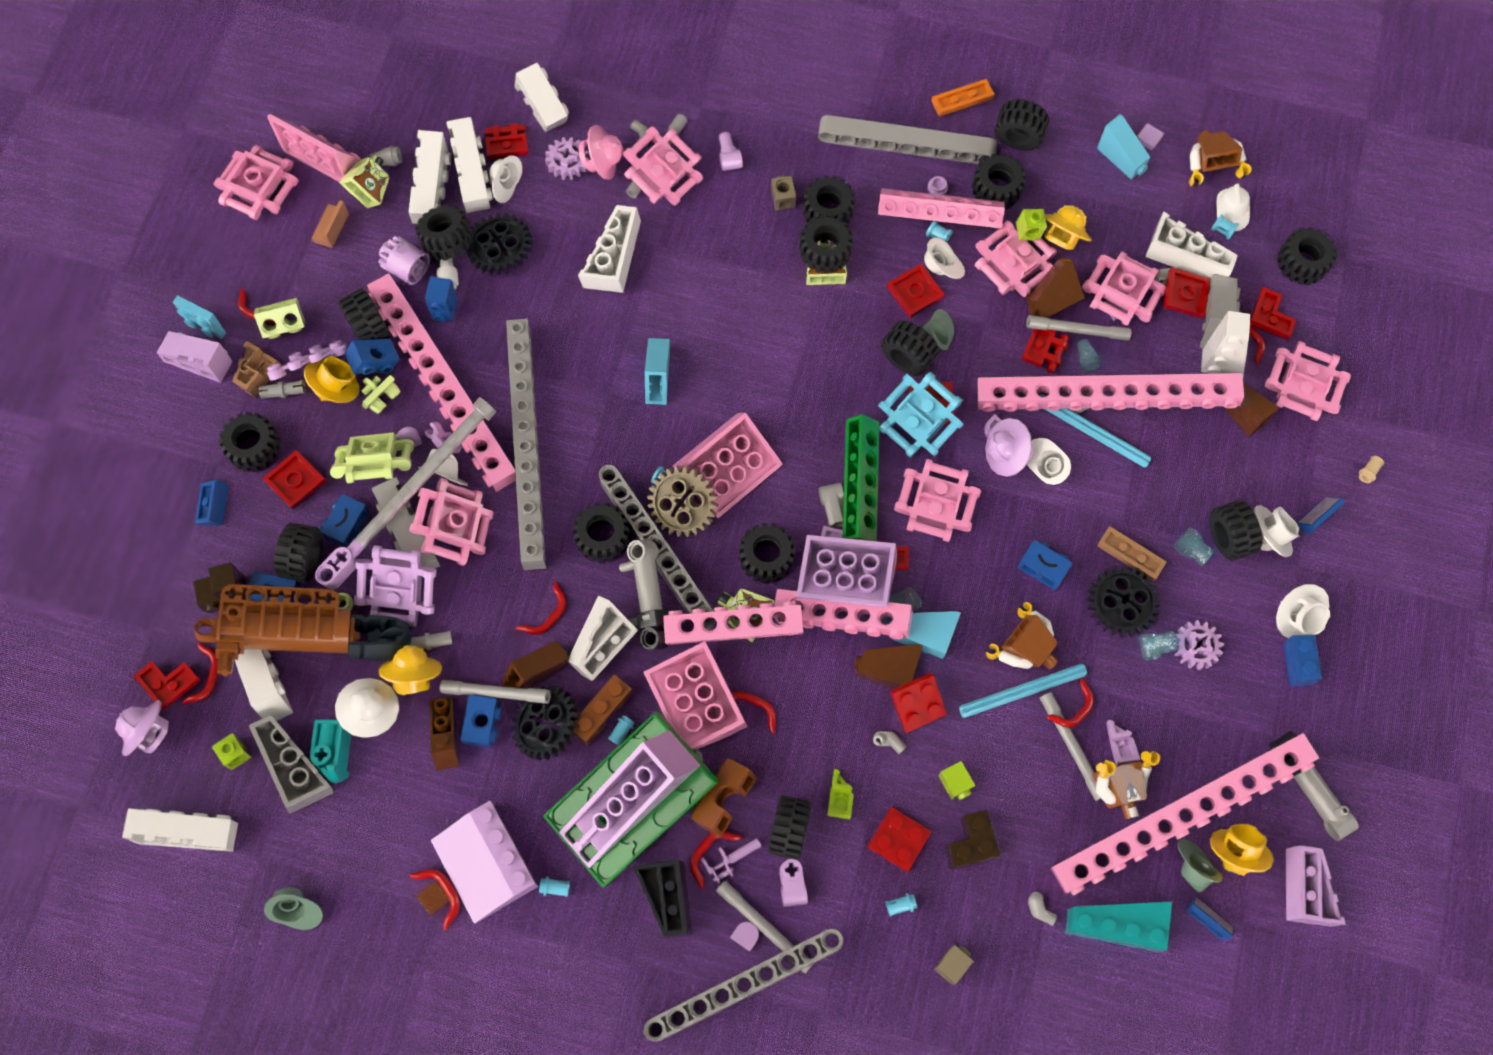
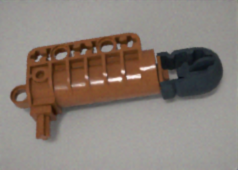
M227 585L221 592L218 619L202 618L194 625V634L197 640L216 643V659H219L217 673L222 674V676L232 674L233 661L238 660L239 654H244L245 649L348 654L349 649L350 660H360L364 657L365 660L391 661L399 649L411 643L409 627L397 617L368 615L365 618L363 615L352 614L350 624V610L339 609V595L330 589ZM231 592L235 593L236 595L234 596V599L229 598ZM243 594H246V600H243ZM253 594H261L263 599L253 601L250 597ZM279 595L284 596L283 601H278ZM291 596H294V602H291ZM300 597H309L311 601L303 604L298 599ZM316 597H319L318 604H315ZM329 597L332 600L331 604L326 603V599ZM203 626L212 628V631L208 634H201L198 630ZM360 633H368L367 642H359Z

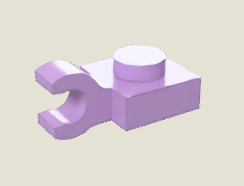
M431 422L430 426L433 430H425L424 433L429 439H432L431 441L438 449L451 433H445L439 422ZM461 444L452 454L460 452L462 449Z

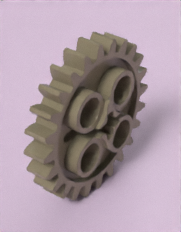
M677 465L674 470L670 467L666 469V473L661 472L659 474L660 479L656 478L653 480L656 486L649 487V490L654 494L647 496L648 499L653 500L648 507L655 510L650 515H657L658 517L655 524L662 522V530L669 527L670 535L676 530L677 537H680L683 532L686 537H689L691 532L697 535L699 528L704 531L707 528L706 524L710 525L713 522L710 517L717 515L712 509L719 506V504L713 502V500L719 497L712 494L716 486L709 487L708 485L711 482V478L704 480L705 473L697 475V468L689 472L688 465L683 470H681L680 465ZM677 481L684 484V491L677 488ZM691 486H694V490L686 498V500L684 501V505L678 509L675 516L673 517L672 512L682 502L681 498L687 495ZM694 495L701 497L702 504L695 502ZM665 498L672 502V508L665 505ZM682 512H686L689 515V521L682 518Z

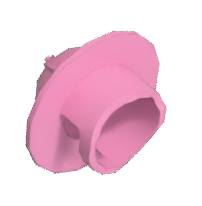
M593 125L589 129L588 139L581 141L579 144L581 162L590 172L597 171L603 179H612L616 172V164L622 158L624 148L617 136L608 135L601 126ZM586 144H588L591 160H587L585 156Z

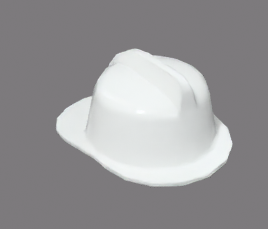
M516 156L499 159L490 168V182L496 201L500 203L507 202L520 180L522 163Z
M1239 184L1222 190L1217 196V218L1223 214L1224 218L1235 224L1237 222L1239 225L1235 231L1244 229L1249 223L1250 197L1245 189L1239 187Z
M940 238L929 240L927 252L924 256L928 269L937 275L945 274L954 279L962 278L965 274L964 266L948 243Z
M1037 438L1032 440L1033 456L1027 462V466L1047 484L1055 485L1066 480L1071 470L1068 456L1049 439Z
M432 449L430 451L427 460L435 453L437 449ZM452 454L435 472L458 484L468 485L467 482L458 478V462Z

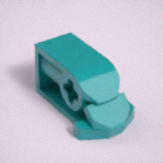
M315 720L310 751L311 762L330 782H342L349 777L347 765L352 734L343 729L338 720Z

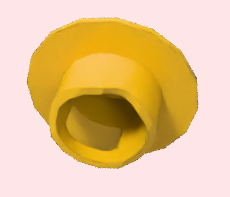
M1064 205L1057 213L1045 214V219L1050 222V225L1044 236L1052 243L1064 249L1072 250L1080 238L1090 242L1092 240L1085 231L1087 216L1078 207Z
M328 356L314 363L309 362L304 368V377L307 384L321 401L349 403L354 401L359 394V384L350 365L337 357Z
M410 645L399 649L394 655L393 660L385 662L379 668L380 677L392 682L393 689L397 694L401 695L428 690L430 688L429 680L438 676L442 671L440 662L427 657L423 648Z
M1250 824L1231 825L1229 829H1220L1213 832L1210 838L1211 848L1221 858L1224 869H1227L1229 872L1243 876L1250 872H1264L1270 869L1274 862L1272 852L1266 846V836L1262 835L1256 827Z

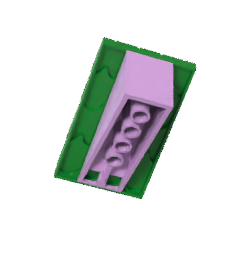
M655 712L543 817L604 888L647 850L665 831L674 825L691 807L701 800L719 780L700 758L695 755L686 742L680 738L679 734L659 712Z

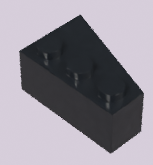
M672 860L633 866L632 868L648 899L663 937L675 938L693 935L684 862Z

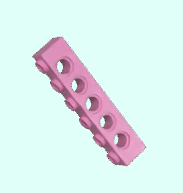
M882 188L878 215L1002 228L1005 206L1004 202Z
M777 589L774 607L783 606V602L796 601V605L803 607L802 623L804 628L818 626L827 631L842 629L850 634L866 632L867 635L879 637L880 634L898 640L903 639V637L909 638L913 614L911 605L888 602L887 607L802 599L796 597L797 591ZM817 610H826L824 615L815 616ZM840 612L848 613L844 619H838L837 615ZM777 613L774 615L775 620L782 625L785 622L786 618L783 614ZM862 615H870V619L868 621H859V618ZM886 617L893 619L888 625L881 623Z
M796 601L783 602V606L773 607V603L760 604V608L751 609L750 605L737 606V610L729 611L728 607L714 608V612H705V609L691 610L692 614H682V611H669V615L663 616L665 643L673 645L803 634L801 605H796ZM781 613L785 616L786 620L782 625H776L772 621L775 614ZM754 615H759L763 619L762 624L758 627L750 624V618ZM731 617H737L740 620L739 626L735 629L727 626V621ZM715 619L717 621L716 628L711 631L706 630L704 627L706 620ZM687 620L694 623V628L691 632L682 631V624Z

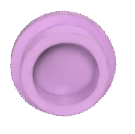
M937 176L929 181L927 188L930 194L944 195L948 190V184L943 177Z

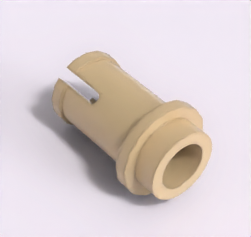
M1372 456L1365 468L1359 471V479L1364 483L1375 481L1376 474L1384 465L1383 459L1378 456Z

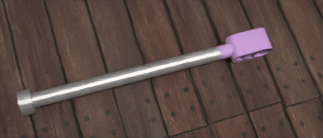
M481 397L476 400L472 405L474 408L472 413L347 548L339 547L335 549L318 567L315 577L319 583L328 589H336L356 569L355 560L358 559L357 556L485 418L489 421L496 413L491 405ZM346 557V558H347V561H346V562H343V561H342L343 558ZM333 572V577L329 581H325L327 574Z

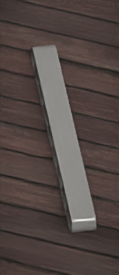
M831 115L821 117L818 139L825 143L978 164L981 160L983 161L986 156L991 158V155L997 152V141L992 138Z
M612 465L603 466L599 471L601 486L612 503L618 507V511L622 510L625 518H627L629 528L637 540L653 541L655 544L662 546L658 550V556L655 559L656 568L686 613L692 614L691 610L705 609V612H713L617 468ZM608 475H613L615 477L611 481H607L604 479ZM619 492L626 493V496L623 498L616 497V494ZM631 509L638 511L636 515L627 514ZM644 526L650 528V530L646 533H641L639 531V529ZM667 561L674 564L671 568H664L662 566ZM678 579L686 581L683 586H676L674 584ZM689 597H695L698 599V602L696 604H688L686 600ZM710 619L704 624L706 630H710L714 626V619Z
M828 929L657 1015L646 1022L644 1026L645 1036L651 1041H662L838 952L843 946L841 933L836 929ZM830 934H835L839 938V944L834 948H830L825 944V939ZM808 945H813L817 948V955L812 959L804 956V949ZM787 956H792L795 959V966L791 970H785L782 967V960ZM765 967H770L773 970V977L769 981H763L760 977V972ZM743 978H748L751 981V988L747 992H741L738 987L739 981ZM726 989L729 992V999L726 1003L721 1004L717 1001L716 996L718 991ZM703 1000L707 1004V1010L704 1014L699 1015L695 1012L694 1007L696 1002ZM678 1011H681L685 1016V1021L680 1026H676L673 1023V1015ZM656 1022L660 1023L663 1029L659 1037H654L650 1031L651 1026Z

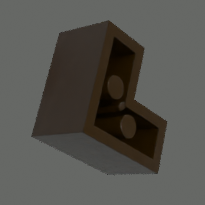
M231 562L208 568L210 577L193 581L197 605L204 612L215 613L219 611L221 592L225 586L231 584L246 585L244 575ZM231 592L229 598L234 599L235 593Z
M987 810L964 815L960 820L966 840L950 843L945 847L951 871L996 860L1001 856Z

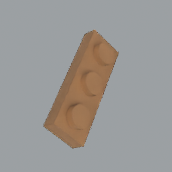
M1110 526L1097 544L1099 548L1129 567L1136 568L1137 572H1144V576L1151 578L1153 582L1167 563Z

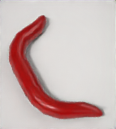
M241 288L238 298L239 310L244 316L256 321L255 311L247 308L246 293ZM267 319L264 321V323L274 324L275 321L272 319Z
M1250 325L1249 336L1257 343L1258 348L1255 354V362L1259 365L1265 352V341L1259 332Z
M557 581L554 582L553 589L558 598V606L540 626L519 625L515 630L531 635H539L547 632L565 611L567 604L566 596Z
M201 642L197 643L199 650L211 660L207 683L201 692L189 695L182 701V704L204 700L210 696L217 682L219 659H216L215 650Z
M1081 678L1080 686L1085 696V705L1072 719H1064L1058 715H1048L1047 719L1062 727L1072 728L1079 725L1093 708L1094 698L1084 678Z
M744 691L732 693L735 701L744 700L763 708L768 715L770 731L773 734L776 733V713L768 701Z
M725 830L721 838L737 841L741 840L743 836ZM710 833L701 842L690 861L691 873L701 890L705 884L704 877L699 870V861L712 843L717 839H721L713 833Z
M427 869L410 874L409 876L416 880L425 878L436 879L451 901V909L444 919L443 929L446 931L457 916L460 908V900L456 890L448 878L438 870Z

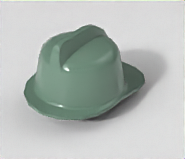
M937 309L930 321L923 325L922 328L933 337L939 349L947 350L954 336V326L949 314L942 309Z
M1186 839L1178 841V850L1185 859L1181 869L1182 876L1197 892L1204 891L1213 882L1222 881V874L1200 847Z
M294 887L276 890L273 897L267 901L264 907L265 916L269 920L300 930L317 927L323 917L322 909L319 905L306 899L304 894Z

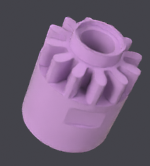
M394 236L393 240L389 239L386 241L379 252V256L382 257L378 261L380 267L410 285L419 282L429 267V254L399 236Z

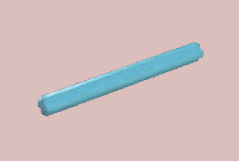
M1045 409L1142 467H1147L1151 461V456L1070 409H1060L1057 411Z
M1079 664L963 704L959 707V712L963 718L1073 681L1087 674L1084 664Z

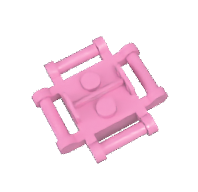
M651 126L635 145L623 152L624 157L633 165L624 175L628 179L631 178L650 197L649 200L653 204L664 196L672 205H677L680 202V198L690 188L703 180L702 174L693 169L702 157L698 153L695 154L676 135L677 132L673 128L662 138L657 129ZM652 140L655 145L639 159L636 154ZM670 140L690 159L688 163L668 144ZM687 175L689 179L678 190L672 192L671 189Z
M255 145L250 153L247 151L244 153L235 151L230 164L221 177L217 178L214 182L218 189L223 190L219 197V204L225 207L230 206L246 213L254 220L260 218L263 208L278 214L281 209L280 205L292 187H295L299 182L295 176L287 173L293 168V161L264 151L258 145ZM282 180L285 181L273 202L270 201V197ZM233 194L239 196L241 200L250 203L253 206L250 207L244 203L232 199L231 197L233 196Z
M1006 221L1002 224V228L984 241L980 240L976 243V248L983 257L974 266L978 270H982L991 279L1002 295L1010 290H1016L1021 296L1026 297L1053 267L1048 261L1057 254V250L1054 247H1050L1042 238L1032 240L1045 253L1041 256L1026 240L1019 241L1018 232L1014 229L1013 224L1010 221ZM1007 234L1009 236L999 243L993 251L988 248ZM1042 270V272H1040L1038 275L1032 278L1029 282H1027L1026 284L1024 283L1038 271Z
M1121 251L1116 260L1106 255H1101L1097 260L1096 268L1090 278L1084 282L1082 289L1087 293L1096 294L1090 305L1091 308H1098L1121 320L1122 324L1128 326L1134 314L1143 322L1150 321L1153 315L1152 311L1160 297L1165 294L1166 286L1154 280L1159 271L1154 267L1152 269L1128 257L1127 253ZM1105 268L1111 269L1102 285L1097 284L1096 282ZM1151 289L1153 294L1144 308L1139 304L1147 290ZM1104 298L1127 310V314L1101 301V299Z
M1298 341L1293 354L1285 348H1278L1270 378L1265 383L1267 389L1277 392L1276 397L1278 398L1275 405L1281 408L1284 406L1310 416V419L1318 421L1322 410L1332 414L1339 413L1341 407L1339 403L1346 383H1349L1351 378L1348 372L1335 370L1340 356L1306 346V343ZM1303 353L1328 363V366L1326 367L1301 357V354ZM1288 362L1282 382L1279 383L1278 379L1283 364ZM1332 381H1337L1331 402L1325 400L1326 395L1330 390Z
M926 459L922 474L913 469H905L903 475L905 480L899 501L895 503L894 510L910 516L906 530L911 532L916 530L943 538V541L946 542L950 541L953 528L970 532L976 500L980 497L981 490L977 487L965 486L969 470H957L933 463V460ZM932 471L959 479L958 484L929 476V472ZM913 481L919 482L913 507L907 505ZM962 495L968 496L962 520H956Z
M440 478L436 486V492L426 488L419 489V503L414 523L410 525L409 532L426 536L422 544L421 553L427 555L432 553L454 560L457 564L464 566L468 560L469 551L478 555L485 554L486 547L484 544L489 522L493 519L494 512L483 508V504H481L483 493L481 491H472L448 483V480ZM430 499L434 501V504L430 509L427 525L423 526L428 500ZM480 517H481V522H480V526H479V531H478L476 543H474V542H475V538H476V534H477V529H478ZM434 539L460 547V553L433 545Z

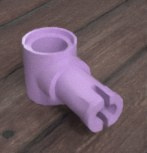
M721 133L719 140L722 150L719 153L722 171L742 168L741 152L733 146L730 133Z

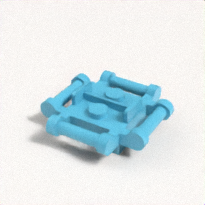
M929 372L920 384L906 374L902 378L903 381L891 395L878 405L890 416L879 427V431L883 434L886 433L906 451L905 454L909 458L913 457L922 446L935 457L943 443L957 428L960 429L964 425L952 414L962 403L963 399L952 394L935 379L936 376L932 372ZM929 385L950 403L947 408L925 390ZM911 386L914 389L913 392H910L897 409L893 411L890 407ZM948 420H950L951 423L936 438V440L932 444H930V439L940 430V428ZM895 422L916 440L913 445L892 428Z

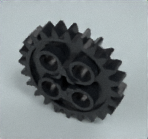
M497 213L496 218H493L490 214L487 221L481 218L482 224L475 223L476 230L472 229L473 242L469 244L470 247L466 250L471 264H474L476 269L480 268L482 273L488 270L490 275L497 271L500 276L502 270L509 274V268L511 267L516 271V264L523 265L522 258L528 259L527 252H532L530 247L533 244L532 235L527 224H524L522 219L517 220L515 215L510 218L508 213H505L503 217L500 216V213ZM490 232H493L495 234L499 243L501 244V246H503L508 256H504L499 245L497 244V242L494 241V238L490 234Z
M1115 566L1113 573L1108 568L1104 574L1100 573L1097 576L1098 580H1093L1091 584L1094 587H1090L1088 590L1092 595L1086 599L1092 602V604L1087 609L1094 610L1090 617H1098L1099 620L1096 625L1098 626L1103 623L1105 625L1104 632L1110 628L1112 629V636L1119 631L1121 638L1126 635V632H1128L1131 638L1135 635V631L1141 635L1144 632L1143 628L1148 630L1151 627L1150 623L1153 624L1157 620L1154 616L1160 613L1156 608L1161 605V602L1155 601V599L1160 596V593H1153L1157 586H1150L1148 584L1151 578L1143 579L1144 572L1137 575L1136 568L1128 572L1127 566H1124L1121 571L1118 566ZM1115 583L1122 584L1124 590H1119ZM1135 595L1140 596L1143 599V603L1137 602ZM1104 600L1110 601L1113 608L1107 607L1104 604ZM1123 613L1130 614L1132 620L1125 619Z
M552 685L549 688L541 687V689L550 690L551 698L548 704L528 701L525 703L521 701L522 709L515 710L519 716L512 719V721L517 723L516 726L511 728L512 731L517 732L512 737V739L517 741L515 746L520 748V752L527 757L535 758L539 761H542L543 758L550 760L551 755L558 757V750L565 752L564 745L572 744L569 739L570 736H577L573 729L580 727V725L575 723V720L581 718L580 715L575 713L580 709L575 705L576 699L572 698L571 694L564 689L556 688ZM532 716H536L542 720L560 726V729H553L545 724L532 720L531 718Z

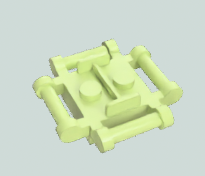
M394 432L350 437L348 445L336 448V460L331 467L330 474L334 478H341L345 474L347 483H355V480L382 477L393 479V470L396 468L402 471L410 469V455L414 450V442L410 439L397 440V434L394 435ZM402 450L401 457H396V452Z

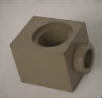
M778 176L771 179V192L775 211L795 208L796 194L792 176Z
M953 945L934 970L951 985H955L974 961L970 958L971 953L961 945L959 947Z

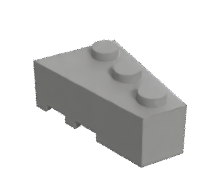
M1212 275L1209 283L1206 323H1203L1202 330L1205 332L1200 342V348H1204L1228 311L1239 312L1240 302H1237V300L1239 299L1240 288L1237 287V278Z

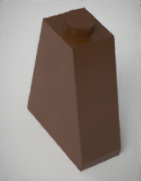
M1059 259L1026 298L1030 315L1049 317L1085 298L1073 261L1071 259Z
M1243 383L1244 399L1241 405L1235 408L1222 407L1250 437L1264 427L1279 408Z
M556 640L512 661L501 684L503 687L524 689L536 687L564 668L569 659L566 650Z
M917 644L864 650L862 657L857 655L854 669H857L856 677L893 689L913 680L923 646Z

